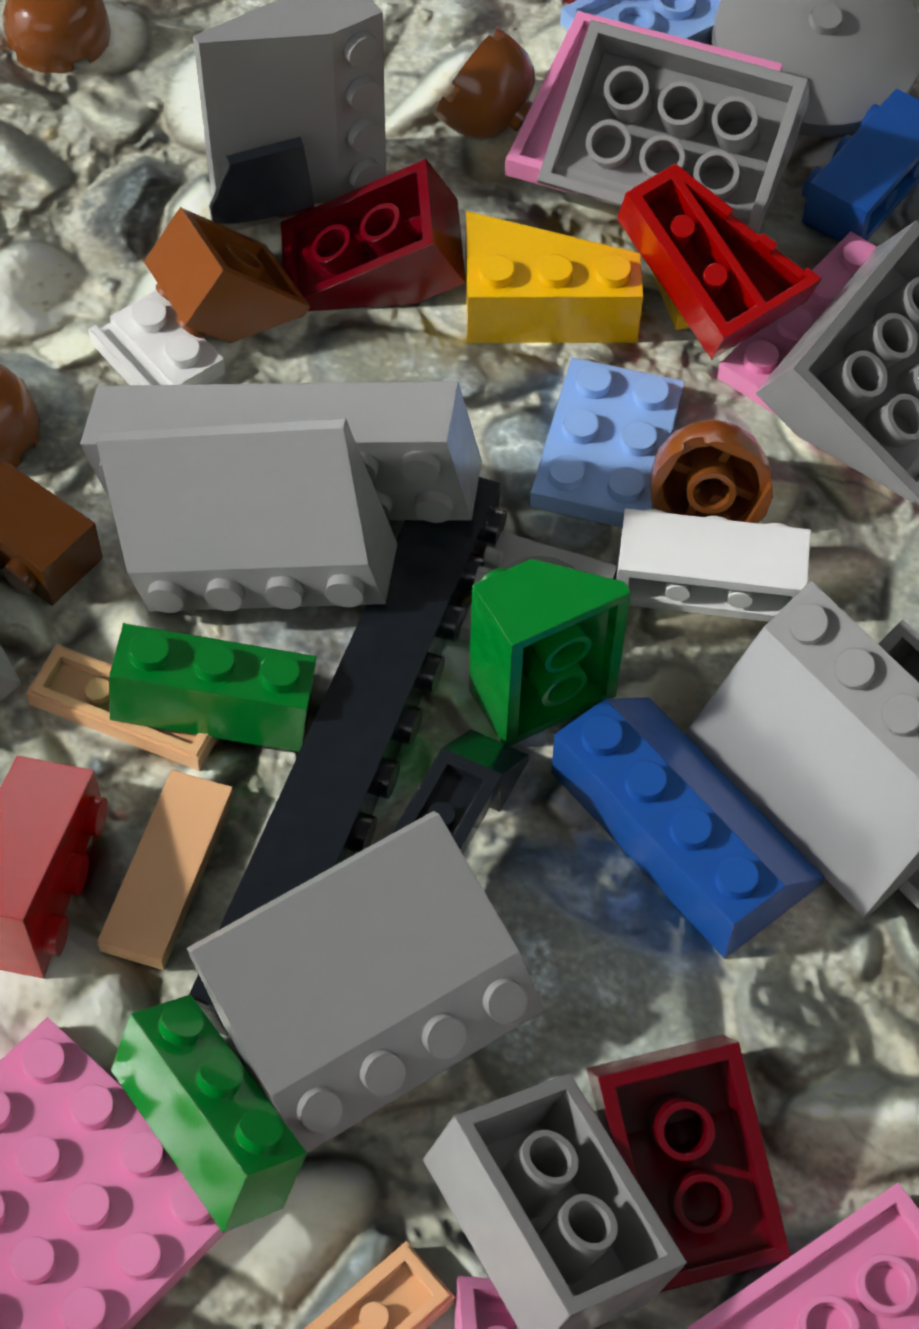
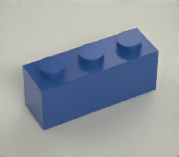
M896 88L881 105L874 104L870 107L857 132L853 136L845 135L836 146L832 159L825 167H815L808 176L802 190V196L806 198L802 222L839 242L850 231L868 241L919 183V99Z

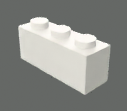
M625 508L616 580L625 582L631 591L629 606L769 622L808 584L811 529L794 528L781 523L759 524L732 521L720 516L697 517L670 514L658 509L635 510Z

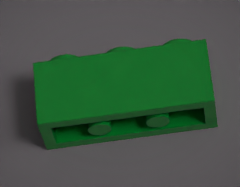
M123 623L109 674L110 720L195 735L198 733L208 734V736L213 738L299 752L304 743L312 702L317 656Z
M190 994L131 1013L111 1072L221 1231L225 1233L283 1209L307 1152Z

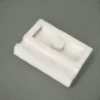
M157 290L111 315V322L100 329L96 325L89 328L91 344L129 385L209 384L226 374L224 358L205 339L191 335L177 323L176 317L178 314L171 303L161 296Z

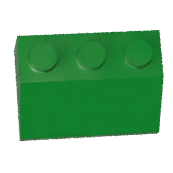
M529 559L511 568H497L485 575L480 582L472 585L469 691L503 744L512 746L593 708L604 699L616 697L631 591L625 582Z

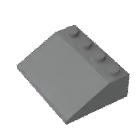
M276 0L193 36L212 198L223 175L222 162L225 156L296 137H301L304 145L314 204L328 202L386 176L383 12L373 0Z
M591 20L537 181L543 185L621 207L627 191L671 165L677 164L733 208L732 214L758 234L792 154L809 103L808 79Z
M917 220L882 243L872 252L756 392L762 401L796 436L910 502L919 500V222Z
M346 418L99 432L96 443L127 574L149 612L176 613L183 610L215 609L235 611L246 608L295 609L297 607L341 606L350 608L358 605L386 604L398 544Z
M810 581L762 628L685 732V735L797 848L864 919H867L919 869V682L815 583Z
M435 811L186 948L242 1065L307 1153L545 1011L517 946L441 816Z

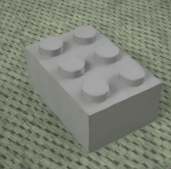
M571 1073L454 1115L423 1159L518 1329H594L650 1303L687 1263Z

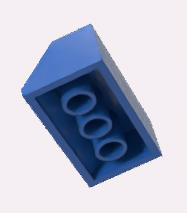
M649 697L604 699L555 733L551 773L724 959L823 884L825 877Z

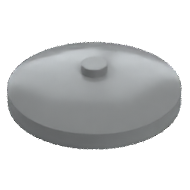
M720 0L712 30V46L783 64L782 72L807 78L809 103L798 134L811 137L845 136L856 133L870 107L874 104L881 105L896 88L910 94L919 74V14L912 0Z

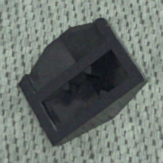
M301 137L225 156L222 162L223 175L210 202L209 212L211 221L238 231L295 216L314 208L305 149Z

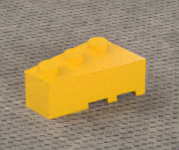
M466 211L465 279L467 343H638L643 304L640 253Z

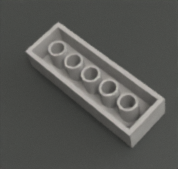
M458 381L97 386L80 442V446L109 498L96 443L99 432L346 418L387 520H425L432 523H442L447 520H472L482 463Z

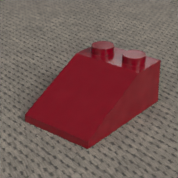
M427 159L416 162L281 222L282 267L310 305V309L307 312L417 304L466 284L458 199Z
M722 1034L587 1068L599 1121L687 1262L659 1293L774 1264L791 1257L739 1041Z

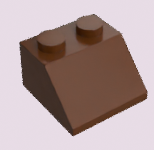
M182 207L178 209L144 260L145 265L157 282L156 290L171 303L178 314L176 317L177 323L185 331L197 338L204 339L209 335L224 342L233 343L303 317L310 309V305L266 244Z

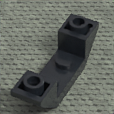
M470 729L441 748L391 834L435 811L441 816L464 855L489 808L498 812L503 808L529 761V755Z

